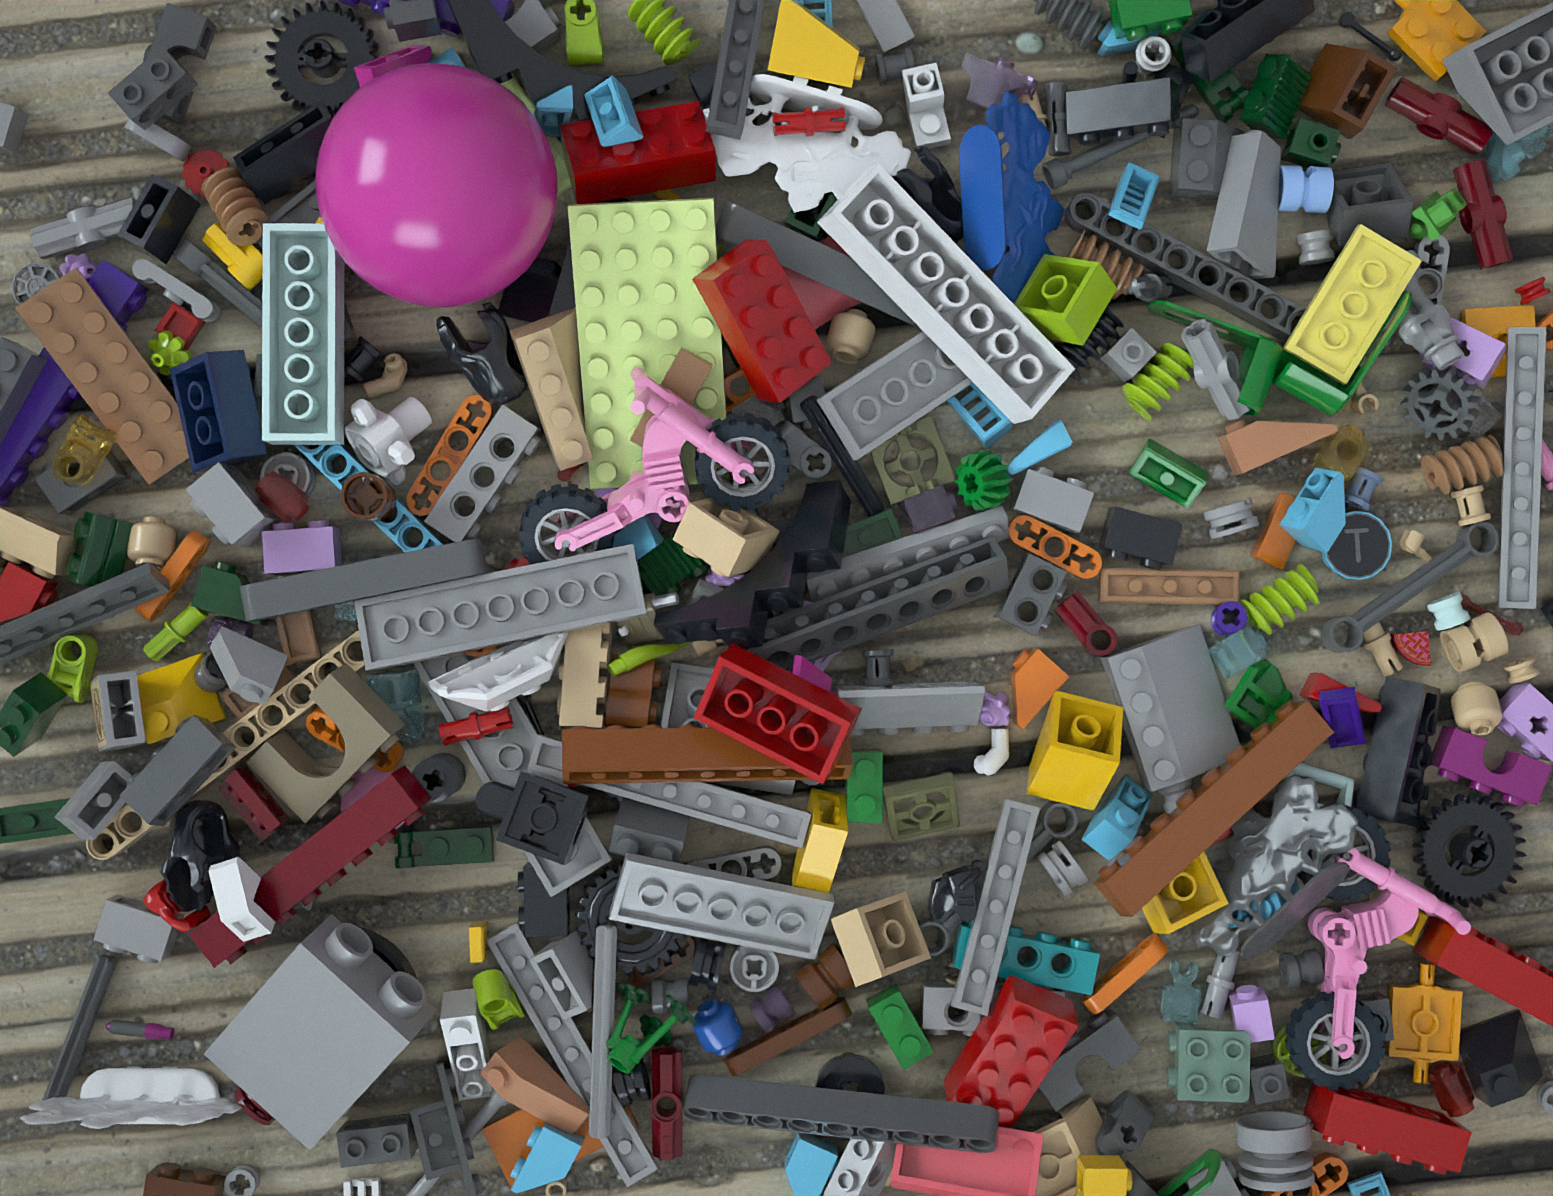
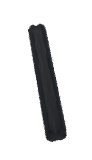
M815 395L807 397L800 403L802 411L869 517L881 513L885 509L882 501L857 461L853 460L817 402L818 398Z

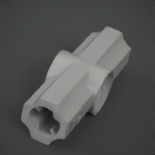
M129 198L100 208L95 206L78 208L67 213V218L32 228L30 238L33 247L43 260L73 250L88 251L103 247L109 243V239L118 237L117 234L136 200Z
M1201 319L1194 321L1190 326L1184 328L1181 338L1194 361L1195 380L1201 389L1208 388L1221 415L1227 417L1228 420H1234L1250 411L1249 407L1237 402L1243 386L1240 380V366L1237 356L1232 351L1226 352L1212 322Z

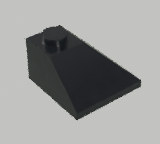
M1519 1009L1460 1029L1459 1052L1476 1098L1492 1108L1525 1096L1543 1076Z

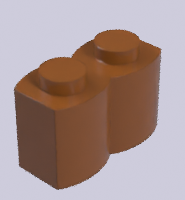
M613 654L612 662L618 659V654ZM656 659L646 661L629 672L624 671L616 677L611 674L605 717L606 727L621 725L627 729H635L647 726L649 723H656L658 702H652L653 688L660 689L662 668H656Z

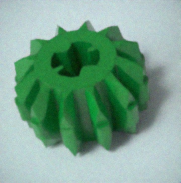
M981 450L962 457L961 464L955 467L958 478L954 482L959 485L957 495L964 496L965 506H972L975 510L983 511L1005 503V497L1011 494L1007 484L1013 480L1007 476L1006 471L1009 465L1002 464L1001 455H995L991 450Z

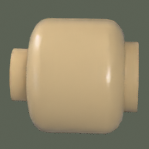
M849 309L847 312L835 315L831 321L826 339V346L832 352V357L847 364H855L858 360L866 358L870 353L874 340L875 325L867 318V314L861 310Z
M144 517L143 522L136 523L131 528L127 548L129 559L135 562L136 567L150 562L157 570H162L175 552L177 537L175 529L166 525L163 518Z
M1469 682L1461 685L1451 698L1455 723L1464 732L1475 736H1484L1491 733L1493 728L1499 725L1502 720L1503 714L1496 691L1482 682Z

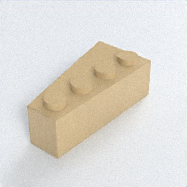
M613 622L568 631L564 643V659H560L559 680H562V692L558 694L557 715H560L559 726H587L594 728L605 726L610 685V671L607 665L611 663Z

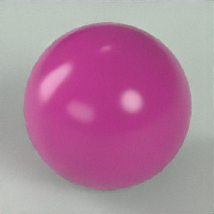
M434 63L408 65L384 73L367 82L355 91L333 117L325 132L316 165L318 209L324 228L334 248L345 263L360 278L374 288L395 299L415 305L428 307L462 306L493 296L508 287L538 257L549 236L557 208V170L552 150L537 119L526 105L506 87L479 72L456 65Z

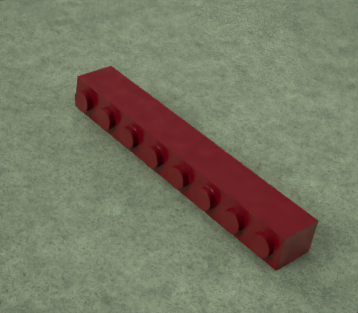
M406 765L402 766L261 876L253 901L281 926L297 913L293 907L299 902L306 906L322 894L319 889L322 884L327 882L331 887L348 874L344 867L350 862L356 867L371 856L373 852L369 848L373 844L378 842L382 847L399 833L395 829L396 826L403 821L409 826L425 813L421 807L431 800L430 796ZM217 911L188 935L215 968L225 960L231 965L248 952L244 945L250 941L256 945L270 934L243 942L221 922L219 912Z

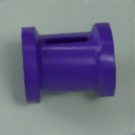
M1234 601L1221 604L1211 614V627L1219 635L1231 636L1241 630L1247 621L1245 608ZM1231 612L1235 616L1232 620L1233 624L1230 623L1226 626L1222 620L1225 615Z

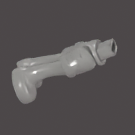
M1413 250L1407 251V252H1409L1410 254L1414 255L1415 257L1419 258V256L1415 253V251H1413ZM1418 266L1404 289V292L1409 291L1412 293L1411 303L1418 313L1413 314L1408 310L1399 323L1401 327L1398 333L1405 344L1412 345L1424 355L1426 361L1432 360L1441 371L1459 361L1464 356V353L1457 345L1459 338L1454 334L1450 323L1451 315L1447 309L1441 304H1434L1421 289L1416 276L1419 269ZM1398 308L1393 314L1394 317L1397 315Z

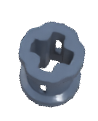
M1354 467L1352 470L1354 476L1346 493H1344L1345 504L1359 510L1369 511L1371 507L1369 501L1377 485L1382 484L1384 479L1370 470ZM1364 483V487H1363V489H1362L1360 495H1358V492H1359V490H1360L1362 484Z

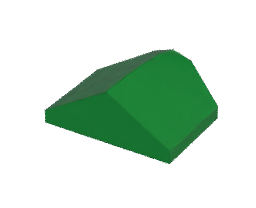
M1264 659L1248 667L1224 707L1230 714L1256 729L1266 722L1269 725L1277 717L1275 711L1284 703L1292 701L1293 695L1287 690L1279 669Z

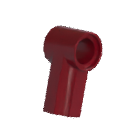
M1079 591L1073 593L1054 609L1055 613L1081 642L1084 651L1094 657L1105 656L1116 648L1118 640L1114 629L1104 623ZM1095 631L1103 632L1107 637V646L1101 651L1095 649L1091 644V636Z

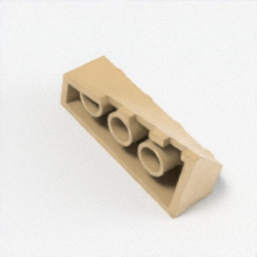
M576 307L509 330L550 450L558 468L562 471L593 460L585 429Z

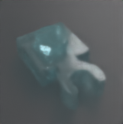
M1172 960L1169 970L1174 978V983H1163L1160 1018L1164 1021L1197 1024L1201 989L1197 986H1191V983L1198 976V965L1195 962H1190L1189 971L1182 975L1179 974V962Z

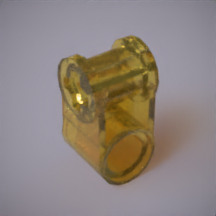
M85 415L78 416L70 426L66 439L53 459L52 472L54 476L60 481L76 486H84L90 483L104 457L111 450L116 439V432L111 429L104 430L92 424ZM87 434L95 437V440L89 438ZM78 460L80 463L79 472L75 476L70 477L68 466L72 461Z

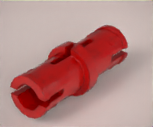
M812 107L804 108V112L772 113V123L787 122L788 125L774 126L773 134L778 136L805 133L807 137L814 136V132H844L846 130V121L831 122L830 119L844 118L845 110L840 108L813 111Z
M506 706L500 710L482 714L472 712L469 713L467 718L439 724L441 739L444 738L442 740L443 745L447 746L471 738H475L477 741L483 739V736L486 734L514 728L512 714H509V707Z

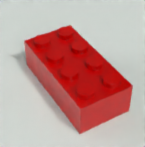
M699 101L637 111L635 114L643 138L603 147L600 144L592 119L560 125L563 157L576 203L590 204L716 181V150L710 133L705 132L706 121Z
M768 240L743 241L692 279L758 400L781 403L832 363Z
M732 644L719 656L693 718L824 784L834 771L862 708Z
M1431 916L1413 950L1414 953L1553 1027V970L1510 949L1507 945L1480 933L1473 927H1471L1469 933L1462 935L1447 921Z
M1009 975L989 1007L988 1015L982 1018L944 1078L946 1101L985 1105L995 1108L1000 1114L999 1127L1011 1129L1079 1026L1073 1000Z
M1312 1083L1303 1115L1311 1119L1312 1129L1322 1133V1139L1340 1146L1344 1145V1141L1357 1144L1356 1148L1371 1155H1378V1151L1391 1154V1159L1407 1165H1412L1413 1160L1425 1163L1424 1167L1426 1169L1443 1175L1446 1174L1447 1170L1457 1173L1461 1172L1472 1133L1447 1113L1359 1088L1345 1090L1343 1087H1339L1338 1090H1329L1326 1086L1320 1087Z

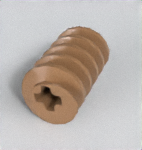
M235 167L223 168L208 176L202 183L201 191L210 203L211 209L215 212L216 218L221 223L222 229L226 232L228 240L238 246L256 243L263 235V223L267 221V214L261 208L255 193L250 189V185L242 177L239 169Z
M1084 229L1067 257L1100 262L1117 287L1111 299L1115 300L1121 294L1126 296L1128 294L1127 288L1132 286L1131 279L1140 276L1144 265L1139 264L1131 270L1133 258L1129 256L1122 262H1119L1121 251L1118 249L1107 255L1109 243L1104 242L1096 248L1097 236L1093 234L1086 240H1083Z
M1489 434L1487 438L1479 437L1474 442H1464L1460 447L1452 446L1447 451H1437L1434 456L1431 454L1423 456L1421 459L1422 474L1431 490H1435L1438 487L1443 495H1447L1450 493V483H1452L1456 490L1463 489V479H1465L1469 486L1476 485V474H1478L1483 482L1489 481L1490 470L1495 477H1502L1503 456L1497 440Z

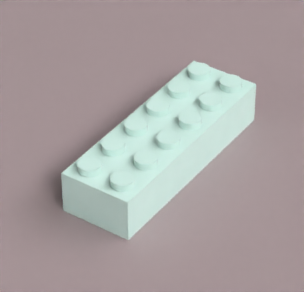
M263 223L262 441L272 445H344V260L334 248L323 224Z

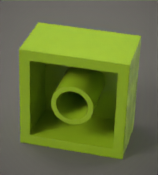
M1044 254L1014 305L1047 339L1084 345L1116 292L1117 287L1100 262Z

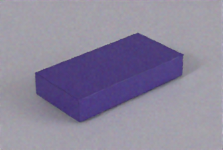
M1355 687L1320 691L1319 702L1323 719L1334 732L1328 737L1330 748L1366 744Z

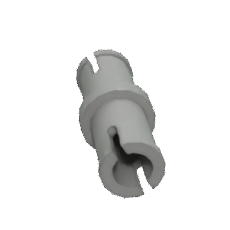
M1236 950L1230 957L1217 954L1212 975H1208L1206 982H1209V986L1200 1013L1217 1019H1223L1230 989L1234 990L1235 983L1232 980L1239 955H1241L1240 951Z

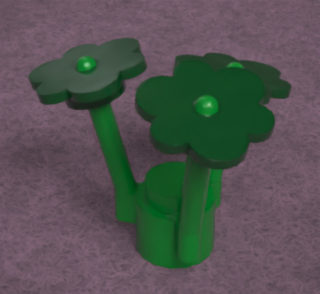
M615 983V989L618 990V993L621 995L620 998L625 1002L615 1031L606 1043L612 1049L607 1059L618 1070L629 1074L653 1045L657 1047L661 1045L669 1047L671 1045L670 1038L673 1034L670 1028L677 1021L681 1024L688 1021L693 1026H696L697 1023L694 1017L687 1011V1008L668 994L666 998L672 1005L668 1010L672 1015L664 1024L656 1016L651 1018L643 1014L639 1021L642 1025L640 1029L644 1039L639 1042L630 1035H626L624 1039H621L620 1037L632 1006H640V1003L643 1002L651 1003L652 998L650 993L633 985Z

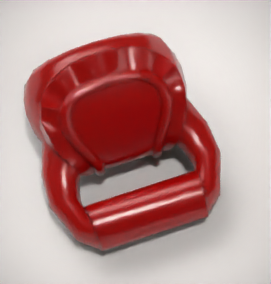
M164 879L154 885L144 897V903L150 911L160 915L171 927L182 932H188L210 918V909L205 904L202 910H196L180 920L177 919L175 916L183 911L179 910L177 905L169 899L170 894L166 891L167 884Z

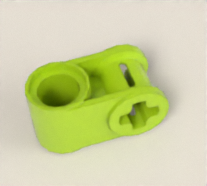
M567 0L565 4L567 33L565 39L569 67L604 64L603 40L595 2L593 0ZM580 8H586L587 11L583 20H578L577 17Z
M79 633L62 637L55 645L47 677L64 691L68 697L74 698V701L78 703H83L90 691V682L92 681V673L98 654L96 640L88 634ZM74 641L77 642L82 649V654L79 659L76 658L71 651V646Z
M486 970L473 978L472 983L480 1014L487 1020L492 1030L498 1029L501 1023L512 1018L527 1016V1012L513 987L500 970Z

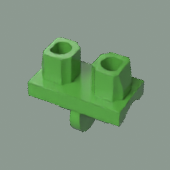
M1453 188L1440 196L1436 190L1428 195L1412 211L1408 235L1417 240H1422L1424 237L1430 238L1431 241L1440 237L1455 221L1458 211L1467 205L1459 191Z

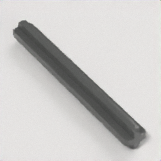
M101 954L96 957L42 1100L53 1097H66L117 964V960L112 956Z

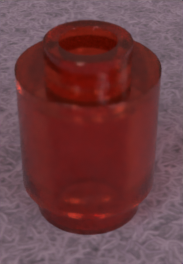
M271 471L255 488V493L260 496L259 501L285 523L292 519L295 522L299 521L310 508V505L307 504L309 495L284 474L278 475L275 471Z
M1444 1061L1431 1068L1432 1072L1428 1075V1082L1441 1110L1446 1111L1449 1117H1460L1471 1112L1475 1108L1473 1103L1475 1097L1461 1066L1451 1064L1450 1061Z

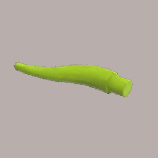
M685 642L680 645L649 644L638 646L619 655L617 660L607 666L610 673L616 677L624 671L629 672L646 661L671 654L691 642Z

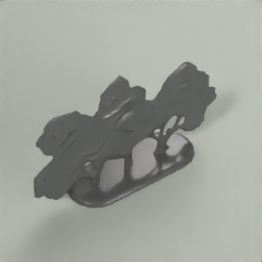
M1299 776L1288 777L1273 795L1274 804L1271 817L1264 818L1256 813L1254 809H1250L1230 827L1234 833L1229 839L1228 854L1235 860V865L1231 871L1212 868L1229 904L1191 922L1194 926L1191 938L1194 940L1195 947L1210 946L1219 956L1230 957L1236 952L1240 943V931L1257 929L1242 945L1241 957L1244 959L1252 958L1269 949L1346 877L1350 868L1347 863H1334L1322 870L1323 857L1330 853H1346L1354 848L1355 834L1353 829L1358 825L1357 818L1343 804L1318 808L1317 802L1319 797L1315 781L1309 778L1301 779ZM1309 849L1314 850L1317 857L1314 862L1307 854ZM1304 871L1314 875L1294 895L1291 893V886L1295 882L1297 873ZM1273 892L1280 893L1287 902L1265 921L1261 917L1262 901ZM1252 900L1256 902V911L1250 908ZM1235 910H1244L1253 917V920L1247 917L1242 922L1234 919L1232 913ZM1234 924L1237 925L1238 929L1232 932L1228 926Z

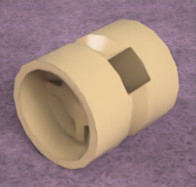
M1484 613L1468 620L1467 626L1460 624L1445 629L1440 633V641L1445 656L1457 672H1464L1480 665L1481 658L1485 661H1491L1508 652V641L1499 621L1491 613Z

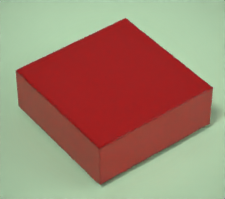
M173 302L154 331L157 333L170 331L173 338L179 336L185 342V346L182 349L188 350L206 322Z

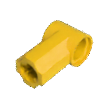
M220 222L214 223L205 232L202 241L228 266L227 270L245 288L251 291L263 279V253L253 244L246 246L232 244L228 240Z

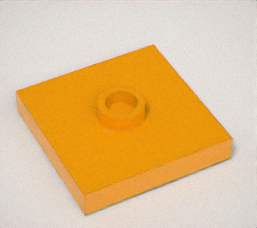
M1534 305L1474 308L1461 311L1462 323L1505 343L1506 348L1508 327H1536ZM1463 348L1464 356L1468 357L1466 349ZM1506 353L1490 378L1506 377Z

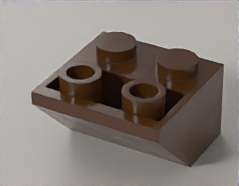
M1326 43L1309 71L1312 78L1308 80L1309 85L1305 87L1307 91L1303 93L1304 98L1300 100L1301 104L1297 107L1299 111L1327 127L1340 130L1341 135L1352 139L1364 129L1398 68L1367 50Z

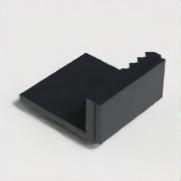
M536 258L516 281L504 289L498 308L499 313L504 317L530 323L548 317L562 267L555 261Z

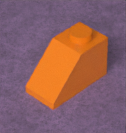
M1032 648L1030 652L1024 649L1012 663L1015 667L1010 673L1013 723L1021 729L1025 728L1053 696L1054 691H1057L1070 677L1038 648Z

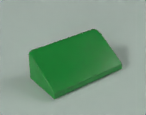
M1148 439L1128 473L1187 509L1206 485L1208 473L1152 439Z

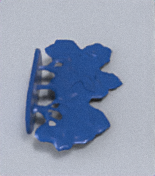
M1005 91L1002 102L996 105L991 104L986 111L987 126H973L963 136L959 150L963 238L966 255L980 270L986 271L998 265L993 274L992 282L1014 304L1043 255H1055L1046 243L1045 237L1047 233L1058 229L1065 209L1057 199H1052L1051 190L1044 181L1036 182L1033 174L1035 167L1046 154L1050 139L1049 131L1043 122L1037 119L1035 111L1030 107L1029 103H1019L1014 93ZM1000 131L1004 134L1001 140H999L998 133ZM1005 142H1008L1009 151L1004 158H1002L1001 146ZM1003 163H1005L1007 169L1005 172L1003 171ZM1006 245H1009V248H1010V251H1009V252H1005V251H1006Z

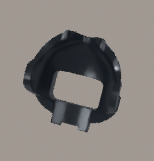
M974 859L970 865H964L944 872L942 877L931 881L928 910L933 921L940 920L947 911H955L963 921L968 922L975 918V879L979 873L987 870L986 865L981 860Z

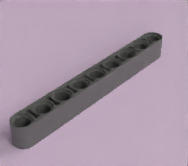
M1081 193L1077 195L1066 208L1065 221L1073 230L1082 233L1085 229L1084 236L1089 238L1093 234L1096 235L1097 243H1109V249L1112 251L1120 250L1121 255L1125 258L1130 256L1133 258V262L1143 264L1144 268L1159 276L1167 277L1172 283L1285 343L1293 332L1292 320H1300L1306 311V308L1145 222L1139 230L1109 216L1111 204L1093 194ZM1085 205L1091 212L1090 219H1080L1075 213V206ZM1114 221L1118 223L1121 227V235H1110L1106 230V222ZM1139 237L1147 238L1152 245L1150 253L1142 252L1138 248L1137 239ZM1169 254H1176L1181 258V269H1174L1169 265ZM1200 270H1206L1211 273L1213 277L1211 286L1201 283L1199 280ZM1231 286L1241 289L1243 293L1242 302H1236L1231 298ZM1263 302L1272 306L1274 310L1272 319L1265 318L1262 315L1260 307Z
M694 1075L689 1078L682 1112L688 1119L699 1122L977 1153H990L996 1150L1000 1116L999 1111L995 1108L985 1105L706 1075Z

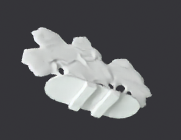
M766 74L752 76L750 91L767 104L754 106L750 98H748L747 108L754 109L751 115L745 116L743 133L740 140L710 133L716 150L718 164L725 176L747 175L758 170L760 166L768 162L776 164L778 171L775 180L782 190L788 191V201L794 213L818 207L820 200L828 192H833L836 198L839 199L863 172L876 163H879L891 177L895 176L897 171L907 167L911 151L903 147L902 140L894 131H884L874 136H863L860 130L876 129L883 121L882 116L876 109L863 102L842 96L843 89L829 85L828 90L823 91L808 86V79L794 76L793 81ZM812 107L813 111L844 108V118L830 119V121H846V130L839 133H833L832 131L814 132V136L807 137L805 133L774 136L773 127L776 125L772 123V115L768 122L760 126L754 125L752 120L761 112L763 115H768L769 111L781 113L782 108L795 112H804V108ZM709 108L703 110L706 124ZM781 122V125H788V123ZM852 136L857 138L859 142L855 148L851 146Z
M128 1066L127 1068L97 1070L88 1076L82 1085L80 1099L53 1097L47 1100H39L28 1108L40 1112L23 1115L20 1119L24 1123L31 1125L57 1124L81 1120L82 1123L80 1125L94 1129L106 1128L114 1124H176L184 1126L217 1118L223 1113L232 1114L242 1107L233 1103L232 1099L220 1098L217 1083L211 1075L203 1070L177 1067L142 1068Z

